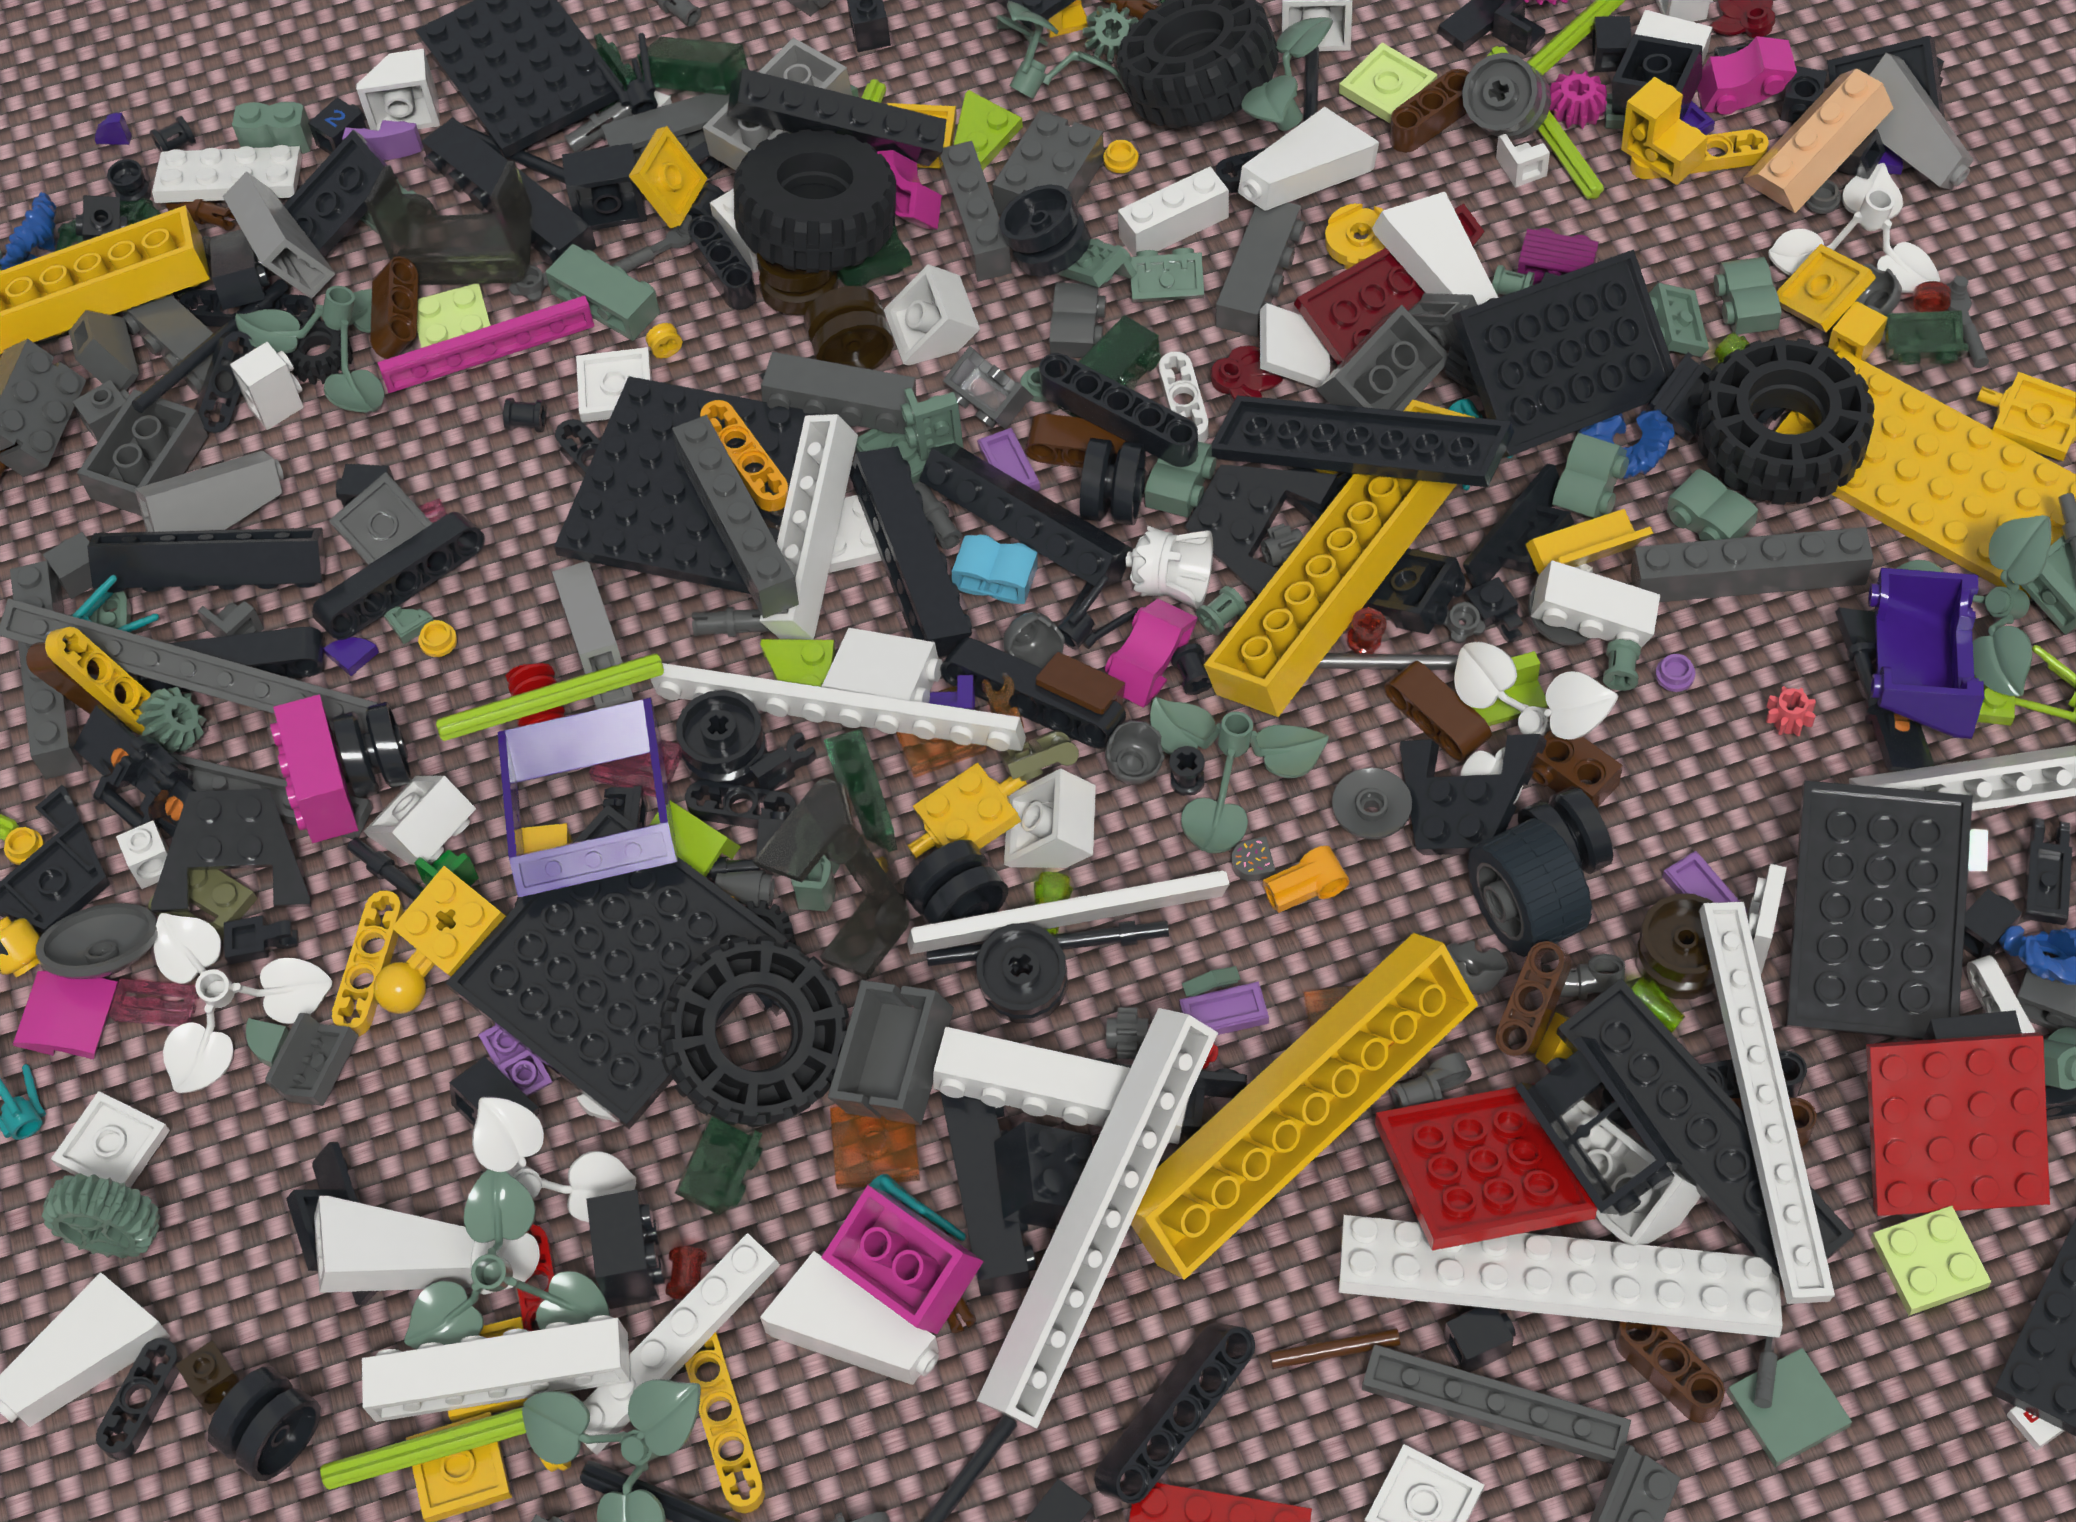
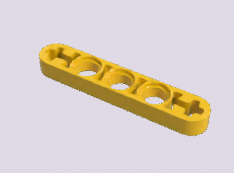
M715 1332L704 1344L706 1350L697 1351L685 1363L690 1383H698L701 1386L699 1413L726 1501L734 1511L750 1513L758 1509L763 1503L765 1490L717 1332ZM706 1362L716 1363L720 1367L719 1375L710 1382L700 1381L696 1377L697 1369ZM717 1401H725L732 1406L731 1414L723 1421H714L708 1417L709 1408ZM732 1440L741 1442L744 1445V1451L740 1458L735 1461H726L720 1457L721 1447L726 1442ZM743 1471L747 1485L755 1487L749 1491L750 1498L742 1500L739 1494H735L739 1491L734 1475L736 1472Z

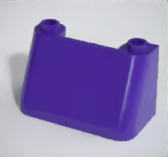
M1893 568L1880 569L1878 582L1870 584L1868 606L1875 607L1877 674L1872 675L1871 698H1877L1879 707L1950 737L1972 739L1984 700V681H1979V678L1974 677L1972 638L1976 613L1971 608L1974 595H1977L1979 590L1978 575Z

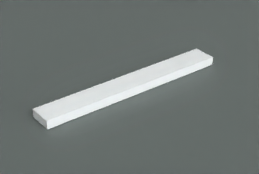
M1226 871L1211 872L913 927L907 943L911 955L986 941L994 931L1010 924L1030 923L1044 929H1050L1222 897L1230 884Z

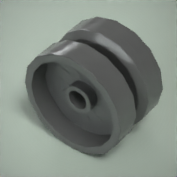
M1508 53L1489 55L1476 63L1466 76L1462 90L1463 106L1470 119L1497 138L1503 134H1506L1510 140L1527 137L1538 130L1547 118L1551 105L1550 87L1543 74L1518 55Z

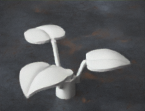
M1885 163L1877 164L1869 179L1855 176L1845 186L1842 193V202L1845 208L1853 213L1854 216L1833 242L1826 247L1835 250L1857 223H1860V226L1867 231H1876L1881 228L1883 229V251L1886 255L1878 260L1876 268L1882 271H1886L1887 268L1890 269L1901 284L1903 293L1927 292L1939 288L1940 277L1930 257L1921 248L1908 242H1901L1894 249L1890 246V228L1892 226L1890 219L1896 217L1901 212L1903 198L1899 188L1890 177ZM1793 229L1783 233L1776 240L1773 247L1768 251L1769 258L1782 272L1791 276L1820 244L1824 245V242L1818 234L1810 230Z
M1483 642L1465 644L1459 652L1454 682L1460 699L1470 707L1485 709L1492 706L1499 697L1500 700L1521 712L1518 726L1522 734H1541L1544 737L1551 730L1559 738L1578 739L1595 729L1607 717L1618 699L1617 693L1606 688L1589 675L1571 671L1560 674L1549 685L1546 691V702L1550 709L1535 706L1529 707L1527 704H1522L1504 693L1505 690L1514 685L1517 679L1515 664L1506 652L1494 645ZM1505 747L1498 750L1495 757L1486 751L1473 753L1465 762L1461 776L1501 774ZM1522 785V787H1521V789H1520V791H1519V793H1518V796H1517L1515 802L1518 800V798H1519V796H1520V794H1521L1523 785Z
M161 913L156 923L158 936L154 942V954L157 965L166 978L177 984L189 983L199 973L200 976L196 981V992L206 1003L204 1010L207 1015L206 1029L198 1023H185L173 1029L165 1041L163 1049L164 1064L174 1091L177 1093H190L202 1090L216 1082L228 1070L233 1059V1042L228 1035L221 1032H213L215 1028L214 1010L215 1008H222L228 1005L235 993L239 992L255 997H264L263 1007L270 1018L282 1024H294L299 1013L312 1015L332 988L331 978L312 963L296 958H281L270 962L262 969L260 980L264 989H255L240 985L239 983H232L223 972L215 969H205L216 963L221 953V939L213 926L198 918Z
M481 1097L479 1099L477 1119L472 1137L475 1157L487 1169L496 1172L507 1171L527 1188L533 1199L539 1194L541 1188L565 1194L570 1193L567 1203L569 1213L581 1221L589 1222L587 1198L635 1189L636 1177L620 1160L602 1151L587 1152L572 1163L568 1171L570 1185H561L548 1181L545 1178H540L536 1171L526 1165L525 1157L537 1153L543 1145L544 1133L539 1119L524 1106L508 1099L497 1097ZM526 1233L517 1240L503 1238V1247L499 1251L498 1256L510 1263L513 1270V1278L525 1282L531 1277L538 1265L540 1257L539 1246L536 1239L529 1233ZM495 1240L488 1243L474 1241L471 1252V1269L477 1258L488 1254V1249L494 1246ZM508 1285L504 1290L513 1288V1286ZM482 1289L480 1292V1294L483 1295L493 1293L492 1291H488L485 1289Z

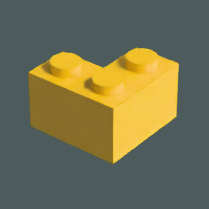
M1653 77L1627 101L1621 150L1675 185H1678L1704 161L1708 136L1704 135L1698 128L1692 127L1679 119L1683 94L1678 92L1673 86Z

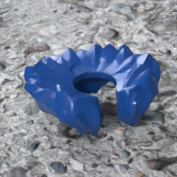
M41 192L38 197L34 198L32 210L25 212V219L21 222L22 226L14 228V234L9 235L10 243L5 245L7 250L6 256L0 259L2 270L38 258L30 254L32 248L36 246L40 250L55 252L54 229L56 224L54 218L56 205L46 193Z
M1661 409L1650 412L1643 410L1636 420L1638 427L1642 431V437L1637 444L1624 448L1627 450L1626 457L1629 458V465L1623 477L1624 479L1636 477L1639 473L1647 474L1667 453L1669 440L1674 437L1675 432L1673 424L1667 421L1668 417L1662 414ZM1621 413L1582 428L1579 433L1615 444L1613 442L1614 435L1616 433L1625 434L1626 424Z
M2010 926L2006 929L1998 942L2008 955L2018 956L2031 973L2042 979L2047 978L2050 981L2056 979L2066 985H2076L2075 929L2051 930L2050 934L2041 931L2038 935L2023 936L2024 929L2021 926ZM2045 952H2048V953L2053 954V955L2056 956V957H2055V958H2052V957H2050L2049 955H2046V956H2045L2044 953H2045Z

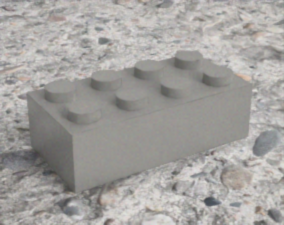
M794 37L759 71L760 73L852 96L847 67ZM728 102L702 127L709 155L734 170L740 165L745 155L751 149L755 150L760 142L766 139L771 140L776 138L778 134L788 132L727 117Z

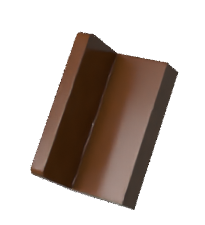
M1057 652L1036 676V685L1100 715L1104 714L1114 701H1117L1121 706L1123 703L1125 682L1060 652Z

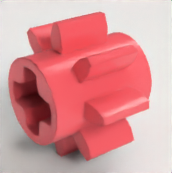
M1783 686L1779 698L1769 696L1767 708L1770 711H1768L1766 722L1774 723L1779 735L1783 733L1795 734L1798 737L1801 734L1803 725L1807 727L1813 726L1816 715L1812 712L1814 711L1816 700L1808 699L1803 688L1787 689Z

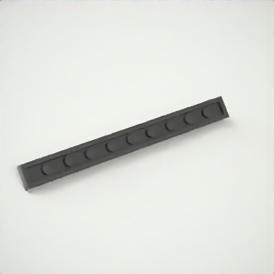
M9 598L0 623L1 637L30 645L37 642H45L47 635L51 631L65 627H75L128 673L275 714L274 706L320 694L333 731H335L334 716L354 711L362 720L366 732H369L365 715L367 707L379 704Z

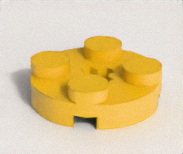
M1354 203L1339 208L1330 216L1328 226L1325 229V247L1329 255L1337 262L1343 264L1346 270L1386 248L1372 230L1376 220L1383 211L1382 208L1374 206V210L1363 208V204ZM1358 232L1360 235L1368 234L1366 239L1354 238V233Z

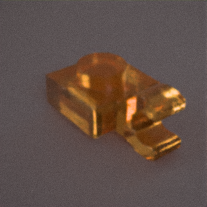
M1007 673L1002 674L1004 686L999 691H993L990 682L987 679L983 680L982 689L989 698L988 704L991 713L1020 717L1024 728L1018 708L1016 706L1011 708L1009 705V699L1013 695L1015 688L1010 676Z

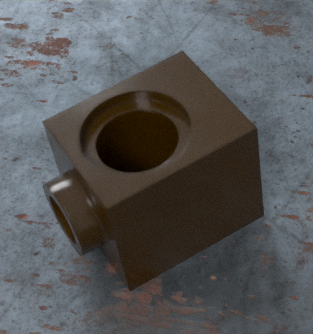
M213 1340L175 1364L193 1395L209 1415L217 1410L224 1397L240 1381L233 1367Z

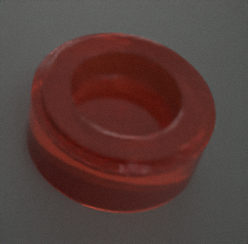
M1924 282L1916 286L1913 291V306L1923 314H1939L1946 311L1951 305V289L1942 282Z

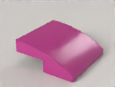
M38 971L13 1046L54 1056L56 1050L94 1060L118 988V981L105 978L68 979L48 971Z

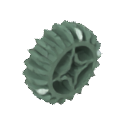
M82 1173L76 1174L75 1177L66 1175L62 1179L56 1180L53 1188L47 1194L42 1217L45 1220L44 1225L52 1230L51 1233L54 1236L62 1237L64 1243H71L77 1246L78 1250L85 1249L91 1251L92 1254H103L107 1258L115 1255L121 1259L127 1256L137 1257L140 1253L147 1252L158 1232V1223L161 1216L158 1214L159 1208L151 1203L152 1200L148 1196L140 1195L138 1189L127 1187L125 1182L118 1183L112 1181L110 1177L103 1179L95 1174L87 1177Z

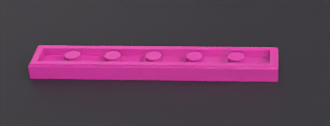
M584 295L380 361L378 365L388 393H392L595 326L588 301Z

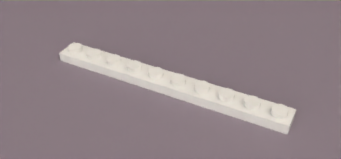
M662 663L664 673L650 679L657 695L668 700H693L710 691L727 690L745 696L754 703L758 711L768 712L777 717L790 715L803 717L816 723L829 721L841 723L849 728L861 726L878 729L888 734L896 732L913 734L927 740L939 738L952 740L960 745H970L971 743L985 745L998 751H1006L1008 749L1022 751L1026 740L1021 719L1017 716Z
M1744 902L1704 903L1699 910L1786 1301L1787 1304L1829 1302L1835 1296Z

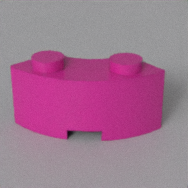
M1756 36L1748 46L1736 53L1725 56H1710L1702 69V79L1697 88L1702 110L1704 112L1727 115L1782 92L1797 73L1789 40Z
M894 150L877 151V154H882L896 178L895 215L921 228L938 230L942 195L921 184L918 178L916 162Z
M1156 599L1145 608L1141 607L1137 611L1132 622L1133 630L1121 649L1112 653L1105 666V673L1125 682L1123 698L1143 708L1155 698L1167 682V679L1162 677L1171 662L1173 654L1178 648L1188 644L1198 617L1160 599Z

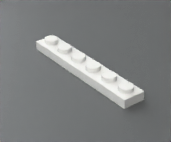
M747 1233L629 1354L631 1382L597 1387L583 1402L590 1413V1422L584 1433L588 1435L619 1433L630 1422L628 1405L633 1391L646 1381L653 1379L670 1380L780 1266L777 1260ZM609 1442L584 1444L593 1453L598 1455Z

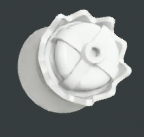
M1147 525L1148 531L1138 540L1133 551L1128 552L1126 556V567H1132L1130 577L1135 585L1133 590L1141 592V597H1163L1167 595L1193 608H1199L1205 600L1211 577L1213 562V537L1211 531L1173 535L1171 532H1165Z

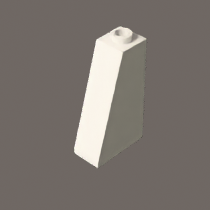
M1323 107L1242 166L1238 193L1264 211L1372 171L1375 166L1379 141L1328 108Z
M1446 192L1381 212L1372 227L1375 236L1425 293L1470 294L1474 296L1478 305L1487 302L1491 298H1498Z
M319 1196L314 1215L319 1293L425 1289L432 1283L439 1281H451L461 1285L463 1288H472L473 1281L470 1265L474 1240L471 1239L464 1226L331 1196Z
M813 1251L760 1316L765 1332L773 1338L911 1385L915 1383L920 1375L923 1377L927 1376L939 1358L936 1336L910 1324L823 1260L822 1256Z
M100 1272L0 1374V1413L11 1423L18 1417L28 1427H31L135 1362L142 1348L151 1340L158 1338L168 1340L171 1336L158 1320Z

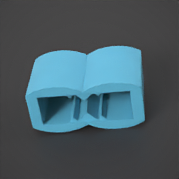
M966 535L952 569V583L957 585L958 590L968 594L989 595L1003 602L1025 604L1038 568L1037 552L1022 543L1000 544L987 535Z

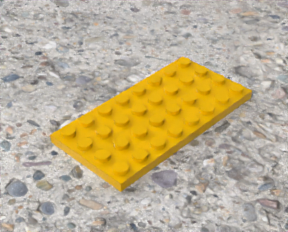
M1841 349L1837 353L1839 358H1846L1855 367L1854 372L1856 374H1861L1869 387L1868 393L1873 398L1875 410L1873 414L1874 426L1861 467L1855 470L1854 477L1846 485L1841 487L1837 485L1836 492L1831 495L1997 587H2007L2000 578L2003 570L1994 567L1989 559V543L1993 533L1999 526L2013 519L2044 515L2050 517L2051 545L2064 535L2062 526L2065 522L2058 497L2063 494L2073 493L2076 501V474L2002 434L1993 432L1989 427L1875 366L1856 358L1847 351ZM1792 410L1775 432L1802 434L1816 427L1806 416ZM2019 585V589L2024 591L2030 600L2032 597L2025 591V589L2021 585Z

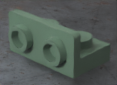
M1095 238L1090 240L1089 248L1076 263L1056 274L1099 288L1113 277V273L1132 279L1137 272L1130 263L1132 258L1126 249L1120 245L1114 246Z
M1192 248L1174 249L1172 254L1158 255V251L1144 250L1137 252V256L1131 257L1132 261L1130 263L1137 272L1131 279L1132 302L1204 298L1202 252L1194 253Z
M1657 283L1649 292L1668 351L1684 354L1689 352L1693 356L1702 357L1709 349L1695 290Z
M912 388L904 389L906 403L900 405L906 424L904 433L909 448L916 447L921 461L928 459L933 447L956 443L964 448L959 406L954 392L933 396L928 400L918 403Z

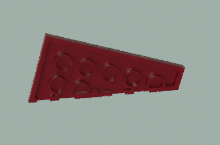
M1462 204L1454 210L1472 246H1474L1485 231L1465 204ZM1384 248L1297 297L1294 306L1337 365H1339L1383 317L1400 305H1403L1409 311L1421 301L1425 291L1389 250Z

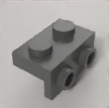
M299 1013L265 1078L266 1084L288 1102L323 1106L359 1035L350 1027L320 1024L308 1013Z

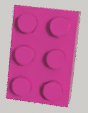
M320 694L274 706L277 722L270 724L275 745L276 747L278 746L280 755L277 756L283 777L286 778L287 786H285L291 809L294 810L299 830L307 829L312 844L359 831L335 738Z
M867 1185L821 1257L910 1324L934 1334L939 1333L984 1262L892 1195Z

